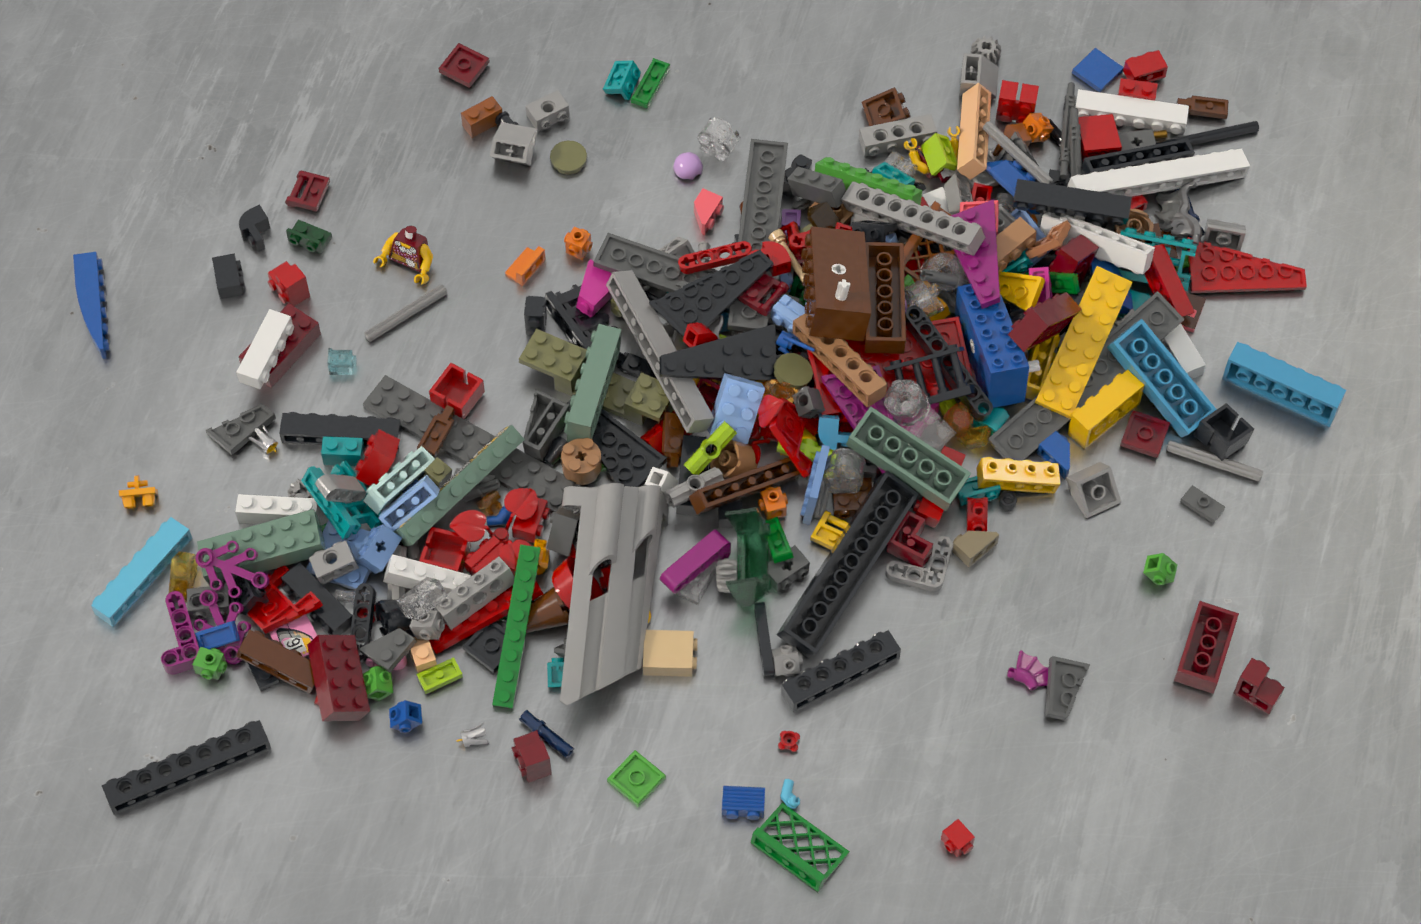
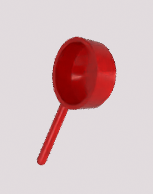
M572 544L569 557L553 571L552 583L557 594L569 609L576 558L574 544ZM594 576L592 577L590 601L604 595L601 586Z

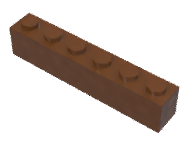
M787 457L698 489L689 496V499L698 515L764 491L766 488L776 487L795 480L801 474L791 459Z

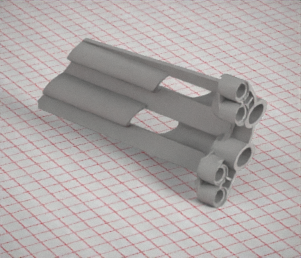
M609 483L593 488L575 486L564 488L562 507L573 511V514H580L560 702L566 706L642 667L644 640L648 625L662 519H668L669 505L659 485L629 487L621 483ZM648 537L644 575L633 580L636 550L643 540ZM610 559L608 593L590 601L593 572L600 563Z

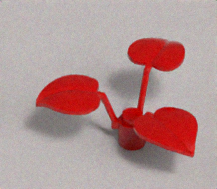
M769 394L765 395L758 409L759 422H754L757 426L762 427L760 434L764 439L753 441L750 445L754 450L755 463L757 465L761 457V450L757 444H769L770 441L778 442L769 426L785 403L784 400Z
M531 488L514 489L505 496V508L507 511L512 512L505 528H497L492 532L485 525L486 516L477 510H467L460 513L452 520L450 528L460 538L468 542L481 540L484 537L485 530H487L489 537L495 536L504 544L500 547L499 556L511 570L516 572L520 544L531 545L521 539L515 540L512 543L509 540L508 531L515 515L521 520H527L536 512L538 497L535 490Z

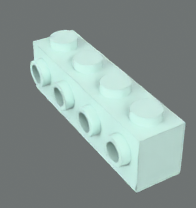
M422 446L415 452L411 451L404 458V462H398L391 469V473H385L379 479L377 485L372 484L367 489V496L363 501L377 515L399 497L402 491L415 479L421 478L424 475V470L435 460Z

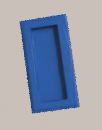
M235 621L195 633L199 649L203 647L211 650L212 648L215 649L240 641Z

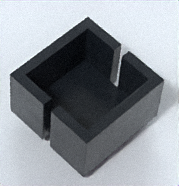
M1226 403L1199 422L1194 436L1205 446L1209 445V450L1223 461L1248 443L1254 428L1246 420L1240 418L1233 431L1232 428L1239 414Z

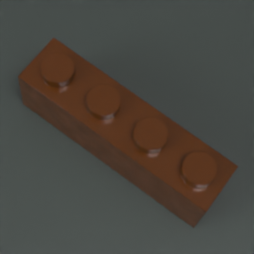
M249 630L236 657L310 694L315 685L310 659L303 657L297 650H289L283 647L284 645L277 640L271 641L265 638V635L259 631Z

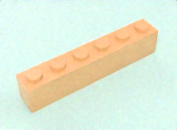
M977 83L962 95L957 170L969 180L987 169L989 135L983 130V126L986 122H990L991 92L980 83Z

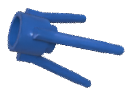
M782 331L776 341V344L780 346L778 350L784 354L790 353L787 351V348L791 350L794 344L812 352L815 351L814 348L802 343L790 332Z

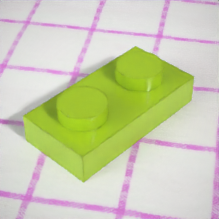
M454 657L416 674L425 694L463 678V674Z

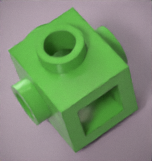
M1164 553L1148 555L1143 573L1153 583L1164 585L1174 582L1178 565Z
M200 647L193 662L195 673L200 674L203 678L219 680L221 674H224L226 671L227 662L220 650Z
M381 666L371 667L370 670L363 673L367 698L381 701L393 693L391 673Z

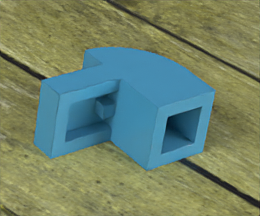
M819 414L818 433L821 442L826 446H830L832 450H837V443L848 447L846 443L852 432L838 431L839 416Z

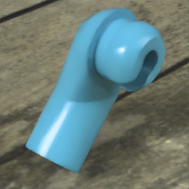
M785 779L780 798L787 807L795 809L800 805V798H796L792 793L794 781Z

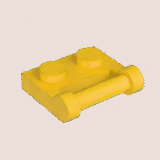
M825 511L813 531L810 541L832 550L843 531L827 525V523L829 522L844 530L849 523L831 515V512Z

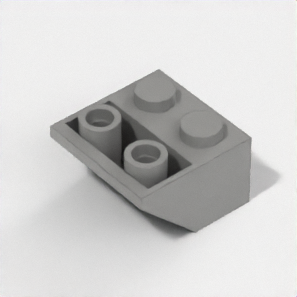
M963 53L959 96H962L967 90L980 83L991 92V99H996L999 67L982 54Z
M501 122L493 138L490 157L531 166L538 129Z

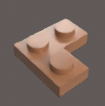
M1068 220L1052 227L1047 237L1036 241L1026 252L1029 259L1036 256L1038 258L1042 257L1047 251L1060 248L1071 228Z

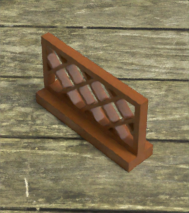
M934 201L933 204L930 206L932 210L938 212L943 211L947 213L949 216H951V214L940 207L941 204H939L936 201ZM911 234L904 245V273L910 275L914 280L931 290L935 283L921 281L920 276H923L920 275L923 269H921L919 259L929 258L931 268L925 269L943 272L955 252L953 249L952 251L944 252L943 245L939 243L941 253L931 254L929 244L937 242L928 241L926 238H924L925 242H921L923 237ZM926 245L928 255L918 256L917 247ZM941 256L942 266L934 267L932 257ZM916 260L918 270L911 271L905 265L908 261Z

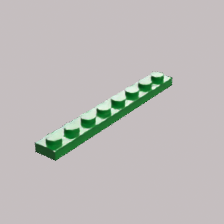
M520 544L492 706L508 709H513L541 553L540 547Z

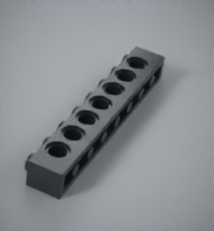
M250 721L244 727L231 729L217 738H209L205 743L198 746H190L181 753L170 754L164 760L151 762L140 770L129 771L125 776L118 779H110L101 786L113 814H116L271 749L261 721ZM245 738L250 739L247 743H241ZM226 746L230 747L227 751H221ZM204 755H211L208 759H202ZM185 763H191L187 768L182 767ZM165 771H171L169 775L162 776ZM151 779L148 784H142L144 780ZM131 787L130 791L122 792L125 788Z

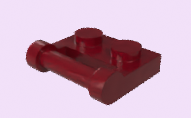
M302 170L299 171L297 181L290 196L286 198L285 203L290 207L297 206L317 212L330 184V178ZM308 181L301 198H297L304 182Z
M765 273L738 300L763 316H767L771 311L770 308L790 288L787 283L780 282ZM773 288L776 289V291L765 302V304H761V302L769 294V292Z

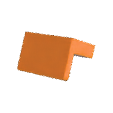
M538 246L534 251L527 247L506 270L505 275L523 286L546 260L545 249Z

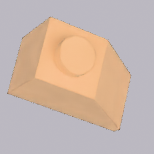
M413 637L416 643L409 652L418 674L437 665L429 640Z

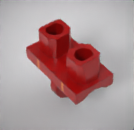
M987 497L967 498V531L987 532Z

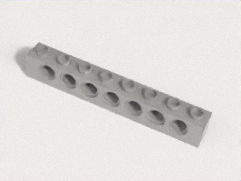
M852 182L841 198L848 211L880 222L897 223L898 229L973 256L985 239L982 227L977 223H969L960 217L949 216L943 211L932 210L929 206H921L912 200L901 199L895 194L890 195L881 189L870 188L864 183Z

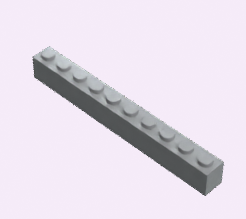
M632 270L612 272L606 286L687 433L707 431L714 417L693 379L660 377L659 357L677 350L655 310L649 305L650 301Z

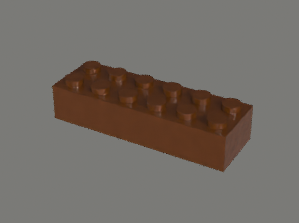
M865 242L871 316L864 338L865 353L904 354L906 343L904 243Z

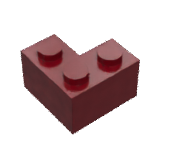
M908 511L889 540L887 552L911 565L924 568L933 550V543L920 537L924 531L925 519Z
M1251 658L1240 675L1233 694L1270 714L1285 687L1279 681L1267 677L1270 668L1263 661Z
M537 730L513 739L514 747H511L514 758L518 760L521 776H526L528 783L552 775L550 757L543 740H540Z

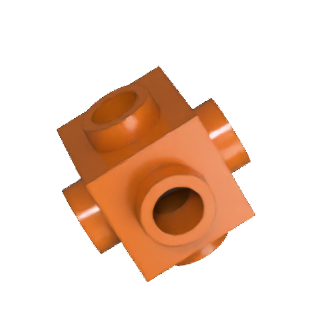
M1030 113L1023 122L1032 139L1031 142L1046 141L1054 129L1049 119L1043 116L1042 113Z
M573 227L571 232H568L564 238L566 253L581 260L590 252L593 245L591 234L587 230Z
M780 486L776 488L769 487L761 491L758 505L760 511H764L766 519L786 516L788 499L786 494L782 493Z

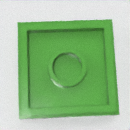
M634 750L607 778V782L639 807L666 779V775L639 752Z

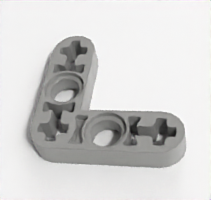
M946 536L936 539L928 569L892 561L886 566V577L893 582L929 591L940 590L943 586L952 552V540ZM944 543L946 544L944 553L940 554L941 545ZM941 560L944 562V566L937 568L933 562ZM894 568L898 569L896 574H892ZM916 572L920 575V578L912 580L909 578V574ZM934 573L938 574L937 582L932 584L931 581L933 580Z

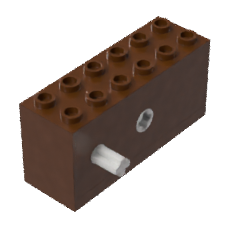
M811 226L810 233L805 236L806 248H803L801 253V259L804 260L802 273H805L803 286L806 287L804 290V300H807L805 303V314H808L805 327L809 328V336L864 341L871 316L865 232Z

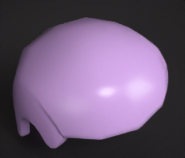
M686 152L680 154L675 159L673 169L678 177L693 180L698 174H702L703 164L696 154Z

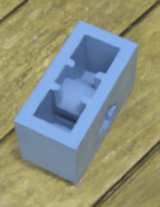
M385 525L373 527L368 533L367 537L369 539L367 543L362 544L357 552L359 556L356 561L374 574L383 571L402 540V537Z

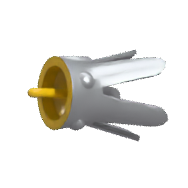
M265 426L263 428L267 435L256 428L255 432L262 439L263 443L252 437H249V440L263 448L267 454L272 451L276 452L275 448L278 442L271 438Z
M484 723L473 729L461 731L462 739L456 741H463L464 747H470V745L489 744L486 739H475L486 734L485 728L477 729L484 725Z

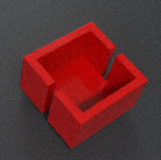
M1002 80L996 120L1003 122L1015 120L1016 123H1023L1030 113L1035 112L1039 86L1022 83L1020 100H1016L1019 83Z
M450 363L429 390L430 401L444 409L447 405L453 407L455 415L465 419L485 392L484 380L468 372L466 378V370Z
M431 527L426 540V546L423 548L419 561L463 573L465 557L471 550V542L463 540L456 532Z

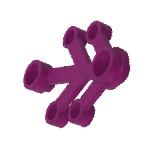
M231 540L226 545L215 550L209 548L200 549L195 557L198 566L206 569L212 590L220 591L224 586L223 581L217 578L214 566L221 569L229 588L228 594L232 598L237 599L242 595V590L236 585L232 573L252 581L253 586L263 589L268 586L269 577L263 572L252 573L235 566L247 560L254 561L258 557V552L255 549L248 548L245 552L225 561L218 559V557L228 552L237 553L240 546L236 541ZM234 543L236 548L231 551L230 545ZM250 551L254 552V556L252 558L248 557V553ZM205 555H209V560L207 562H204L203 560ZM260 577H264L265 579L263 584H259L258 582ZM216 581H219L220 586L218 588H214V583ZM237 588L238 594L233 596L232 591Z
M204 590L200 594V602L204 606H209L217 626L224 624L225 621L217 605V593L214 590ZM210 594L213 596V600L211 602L208 600V596ZM240 602L230 604V612L226 623L236 621L237 615L242 613L243 605ZM234 605L239 607L237 612L234 611ZM197 619L194 622V628L197 631L215 627L208 624L205 619ZM200 621L203 623V627L201 629L198 627V623ZM240 621L237 625L240 641L215 648L224 654L225 660L229 664H238L242 661L238 657H232V651L238 652L245 634L251 630V624L248 621ZM243 623L247 625V629L245 631L242 630L241 627Z

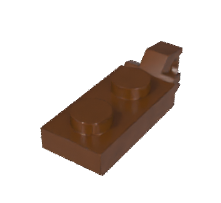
M1192 95V97L1187 99L1178 98L1176 104L1189 106L1188 114L1221 119H1227L1229 100Z
M447 405L442 415L438 413L437 416L433 417L417 446V450L422 446L431 456L436 457L453 427L454 420L452 418L455 414L453 407Z
M668 412L663 414L662 452L667 457V468H676L682 453L684 427L676 413Z

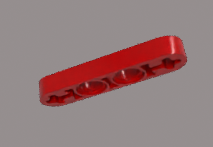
M741 241L683 255L679 258L678 265L682 273L691 274L736 263L753 250L749 242ZM725 252L730 254L727 258L720 257ZM704 257L711 258L707 263L701 262Z

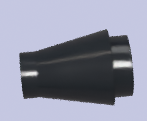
M561 436L554 439L544 460L553 466L561 459L563 446L569 442Z

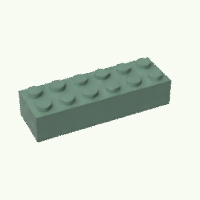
M598 324L597 331L593 330L592 345L591 347L588 346L585 356L587 358L586 363H582L580 374L582 376L576 382V395H572L570 401L571 410L570 412L567 411L564 423L566 425L564 433L567 434V442L575 439L593 438L620 353L621 329Z
M872 407L868 409L846 443L848 447L884 471H889L920 495L947 511L971 475V472Z
M314 509L197 541L198 551L202 548L215 550L226 545L231 540L236 541L240 546L237 553L228 552L218 557V559L223 561L245 552L248 548L255 549L258 552V557L254 561L247 560L235 565L254 573L304 561L313 556L315 552L326 550L320 519ZM234 543L230 545L231 551L236 548ZM250 551L248 553V557L252 558L254 556V552ZM209 555L204 556V562L209 560ZM214 566L217 578L225 583L226 581L221 569ZM202 568L203 577L210 586V579L206 569ZM232 573V575H233V577H234V580H235V578H236L238 575H235V574ZM219 581L214 583V585L220 584Z

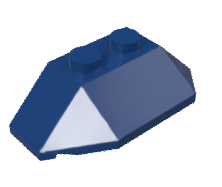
M1016 160L987 162V169L985 171L1013 197L1017 179L1037 182L1036 178L1029 172H1026L1023 166ZM1028 209L1031 214H1041L1037 213L1036 210Z

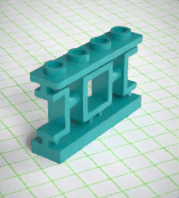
M1130 227L1121 230L1120 234L1123 236L1152 241V243L1144 242L1150 246L1169 244L1190 248V251L1182 249L1180 259L1170 257L1173 265L1178 266V276L1184 278V280H1180L1184 290L1188 291L1191 274L1182 273L1185 255L1195 257L1197 244L1194 243V240L1183 238L1182 241L1174 240L1175 236L1166 234L1163 237L1155 236L1156 233L1151 231H1144V234L1138 233L1137 229ZM1165 246L1168 254L1170 255L1171 247ZM1118 267L1123 278L1148 283L1144 274H1136L1131 270Z
M342 461L340 466L335 464L330 473L356 477V473L347 461ZM308 467L301 481L342 539L349 538L351 533L357 534L361 524L367 523L371 529L384 525L378 518L380 513L377 515L363 501L365 497L361 501L347 504L344 502L327 501L315 485L317 479L325 474L320 467ZM359 481V483L362 485V487L364 488V490L367 491V489H366V487L364 486V484H363L361 481Z

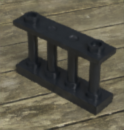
M957 344L946 346V351L902 362L901 359L890 362V366L885 367V371L894 370L901 396L900 404L895 405L896 413L976 393L974 385L968 386L967 382L965 383L957 352L964 351V347H958ZM950 355L957 381L956 389L949 391V388H946L939 362V357ZM931 360L939 389L937 390L938 394L930 396V392H927L920 366L921 362ZM910 365L913 366L920 393L918 395L919 399L914 401L908 396L901 369Z

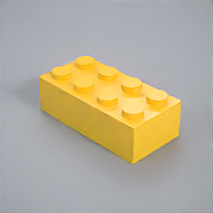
M1126 370L1123 374L1119 373L1116 375L1111 384L1104 385L1095 397H1089L1084 406L1081 408L1077 407L1071 413L1072 417L1069 423L1068 435L1083 449H1086L1140 404L1144 384L1129 370Z

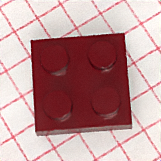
M458 43L438 69L439 73L470 88L490 63L488 57Z
M1132 410L1120 446L1158 458L1170 422Z

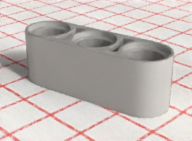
M959 171L955 172L944 184L948 211L951 215L960 212V202H973L967 177L961 175Z
M325 474L318 478L315 483L327 501L352 503L361 501L366 496V491L354 476Z

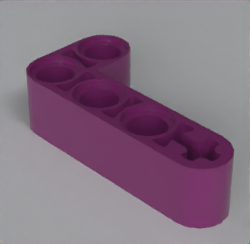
M713 530L661 574L660 581L674 594L678 593L711 564L717 563L718 560L729 558L731 555V543L718 530Z
M172 591L166 596L165 602L179 647L165 651L161 656V662L166 673L176 675L194 669L193 662L199 651V646L182 593ZM175 603H178L179 609H175ZM185 619L184 622L177 623L179 620ZM185 637H190L188 640H182ZM191 654H196L193 658H187ZM171 660H175V661H176V662L173 663V664H170V665L168 664V662L171 661Z

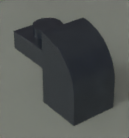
M259 204L244 212L239 220L242 240L248 239L250 245H255L258 252L265 249L260 233L270 229L268 217Z

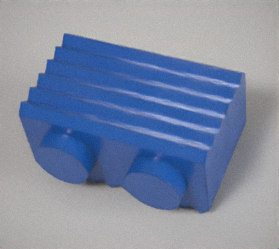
M723 786L722 816H726L728 819L747 817L750 820H758L764 818L765 787Z

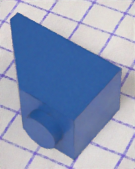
M1055 431L1039 444L1037 454L1044 461L1058 463L1059 475L1065 480L1070 469V443L1064 435H1060Z

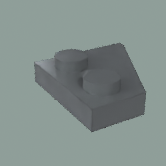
M399 628L361 647L359 650L363 655L391 673L415 645L416 640Z

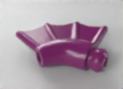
M1020 650L1016 668L1010 667L1007 676L1025 684L1030 691H1033L1038 687L1047 686L1049 667L1043 666L1037 656L1027 655Z

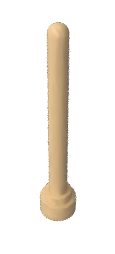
M781 229L775 230L769 235V240L785 247L792 260L791 266L803 282L805 273H802L801 265L785 243V234Z

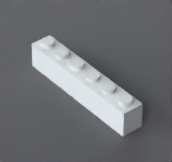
M1078 89L1075 108H1078V117L1113 114L1115 124L1119 126L1153 129L1154 131L1167 130V132L1173 134H1184L1189 106Z
M1047 212L1042 216L1040 229L1046 236L1052 227L1068 220L1071 224L1068 236L1062 242L1063 245H1066L1071 238L1075 239L1082 234L1099 247L1095 256L1098 260L1108 261L1117 267L1127 268L1136 274H1144L1151 267L1155 249L1153 246L1083 220L1075 219L1069 215L1060 217L1056 216L1055 213Z

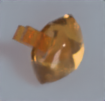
M777 379L768 380L763 385L765 387V395L769 394L777 398L782 397L791 403L794 402L792 395L798 392V389L790 387V383H779Z
M959 402L948 409L943 416V422L953 436L961 439L968 433L970 425L973 423V416L970 414L968 407L963 402Z

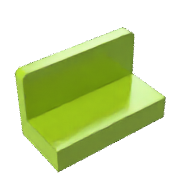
M935 133L921 145L931 175L935 176L944 168L952 171L957 169L958 161L949 137Z

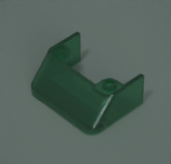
M757 507L725 512V516L737 532V580L726 581V586L741 607L751 606L768 595L769 590L772 588L768 566V535H771V528Z

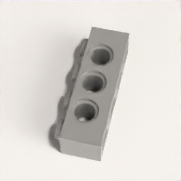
M927 114L859 128V142L864 157L876 156L881 153L905 149V141H908L909 146L912 147L911 138H915L917 146H920L937 133V129L932 115Z
M497 557L433 605L445 624L452 630L514 584L515 577L506 563L500 557Z

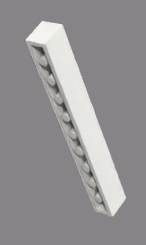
M1230 149L1224 152H1213L1206 155H1195L1188 158H1178L1170 161L1163 160L1158 163H1146L1139 166H1128L1121 169L1075 175L1070 178L1067 187L1132 197L1179 189L1184 184L1195 181L1198 186L1245 178L1250 164L1242 149Z

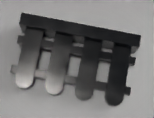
M575 284L571 290L562 294L560 291L555 294L552 291L545 293L546 309L569 341L586 350L588 346L591 347L592 335L590 331L597 329L598 324H608L610 316L602 312L596 313L592 318L580 320L586 314L582 313L576 306L571 307L569 304L578 301L582 285L577 286Z

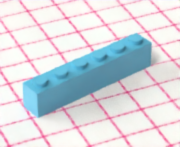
M172 517L167 522H163L159 531L147 540L146 545L140 551L134 554L133 559L128 565L122 567L119 575L107 584L103 593L95 597L91 605L94 614L114 627L191 541L190 530Z

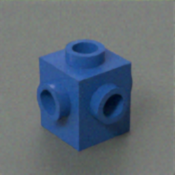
M404 700L390 708V728L399 730L401 733H408L413 728L421 725V704Z

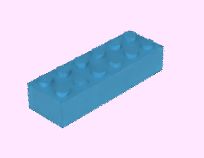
M1143 319L1134 323L1107 346L1108 350L1125 370H1129L1144 384L1143 392L1164 418L1170 422V425L1181 438L1189 435L1198 427L1202 419L1217 410Z
M1238 341L1228 358L1222 377L1225 381L1328 427L1331 426L1346 393V389L1337 384L1325 381L1319 376L1307 373L1301 368H1296L1283 360H1278L1265 352H1260Z

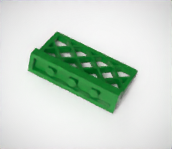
M784 803L779 805L760 828H756L750 842L817 892L820 891L824 882L850 852ZM783 811L789 815L790 821H779L778 815ZM795 825H803L807 833L796 834ZM780 826H791L792 834L781 835ZM767 827H776L778 835H769L765 830ZM819 837L823 840L824 845L813 846L812 838ZM808 838L809 846L798 847L797 839ZM793 839L794 847H785L782 840ZM825 850L826 859H815L814 851ZM828 850H837L841 853V856L839 858H830ZM810 851L811 860H803L799 852ZM816 864H827L828 871L822 874L817 870Z

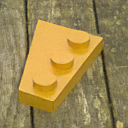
M998 272L1000 294L1003 299L1024 311L1031 306H1036L1045 283L1043 277Z

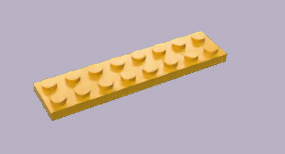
M1097 266L1079 304L1082 310L1070 323L1035 400L1036 404L1071 419V413L1077 407L1132 281Z

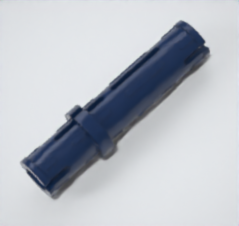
M528 710L522 713L519 721L529 727L532 732L537 730L539 737L566 759L573 753L575 748L548 728L546 722L540 721Z

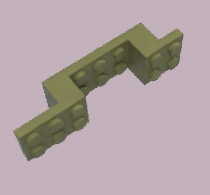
M536 329L519 357V363L554 377L555 390L572 396L576 394L575 386L577 379H581L582 376L580 371L582 363H586L587 358L585 356L587 350ZM613 372L602 409L642 426L647 417L660 422L670 401L658 379L641 373L635 382Z

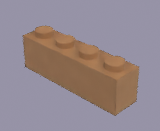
M1021 217L997 235L999 272L1003 271L1009 262L1018 259L1024 250L1030 249L1036 243V230Z

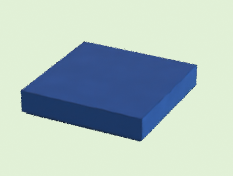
M1094 48L1072 69V74L1101 93L1123 72L1124 67L1097 48Z

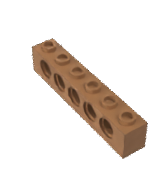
M803 314L793 320L792 333L802 343L814 348L815 351L812 353L867 408L886 396L887 383L885 379L879 377L871 365L866 364L860 355L848 346L844 339L809 336V328L805 327L808 314Z

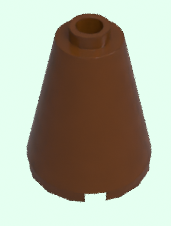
M554 587L531 604L527 633L568 624L570 609L561 600Z

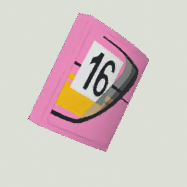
M307 615L269 632L272 640L281 642L284 645L283 647L289 650H297L303 657L309 655L307 644L317 636Z

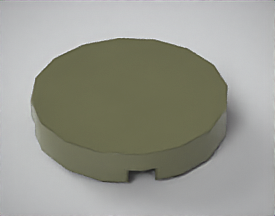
M566 140L559 142L551 150V165L561 174L571 175L578 173L587 163L586 149L576 141Z
M786 353L781 355L774 364L776 379L787 388L800 389L807 386L812 379V367L801 355Z

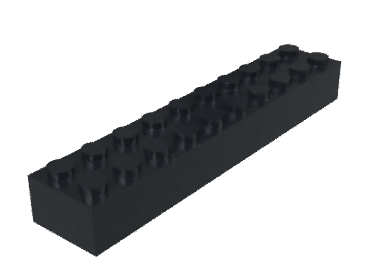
M885 471L878 477L776 634L778 637L792 647L796 646V649L808 658L817 654L919 493L889 471Z

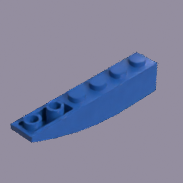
M97 252L74 254L75 287L78 303L94 345L101 357L107 359L106 351H110L108 339H105V335L108 334L107 323H104V318H107L106 307H103V302H106L105 292L102 291V286H105L104 276L100 272V270H103L102 258H98Z

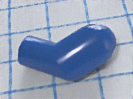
M504 505L497 516H487V526L507 524L512 512L507 511Z

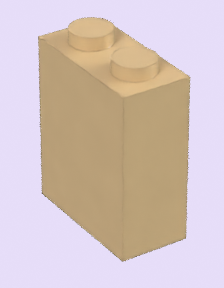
M646 630L643 650V675L692 677L693 669H697V657H693V651H697L698 638H694V631Z

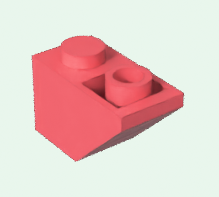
M702 188L694 201V214L703 235L713 228L717 215L720 216L724 210L723 197Z

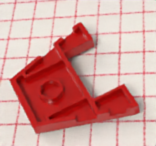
M781 397L779 399L784 400L785 403L770 423L769 429L800 474L805 478L810 475L813 462L800 450L804 428L813 436L818 434L819 418L808 419L799 417L795 404Z
M286 566L279 567L272 575H268L269 584L264 589L266 590L269 602L264 604L257 601L255 606L246 614L265 634L323 606L322 602L311 591L297 603L293 604L277 588L282 583L281 577L290 571Z

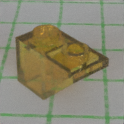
M179 551L171 559L169 593L178 591L182 593L184 600H187V589L193 588L197 575L198 564L195 559L196 554Z

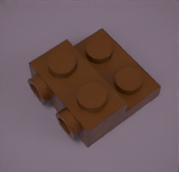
M895 87L861 102L869 126L911 117L908 108L903 106V103L906 102L903 93H899Z
M871 478L832 479L833 515L840 519L853 517L872 488Z

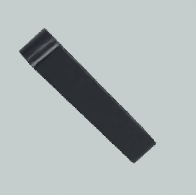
M911 305L907 308L905 312V326L927 356L946 351V346L949 345L924 311L917 305ZM909 314L916 315L918 319H911ZM925 329L928 331L929 334L924 335L920 332V330ZM932 345H938L941 350H934ZM950 355L939 357L943 377L954 390L956 389L957 381L953 366H946L943 363L944 360L951 362ZM960 361L965 383L967 382L968 386L974 385L976 393H974V398L965 395L959 397V399L975 420L979 422L986 421L993 410V405ZM978 408H985L987 413H981Z

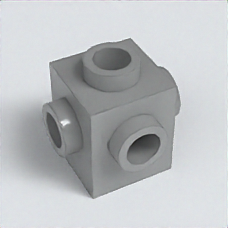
M416 610L409 627L417 639H439L444 630L445 622L438 611Z
M784 645L779 649H772L776 676H793L795 673H800V665H803L802 654L798 653L796 646Z

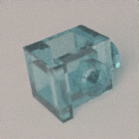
M328 348L327 366L329 375H353V367H357V356L353 355L352 350H333Z

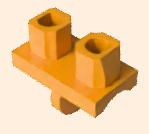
M139 475L134 476L133 482H127L128 488L135 487V489L119 490V497L122 498L125 509L136 508L135 498L142 497L144 507L155 506V496H158V489L155 487L141 488L148 486V480L141 481Z
M535 539L534 547L541 548L537 575L545 572V569L548 568L550 550L546 549L547 541Z

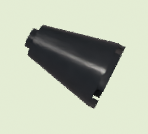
M426 598L377 601L375 603L376 620L380 621L382 625L379 628L382 636L399 628L405 632L410 630L409 626L415 611L434 610L432 602Z

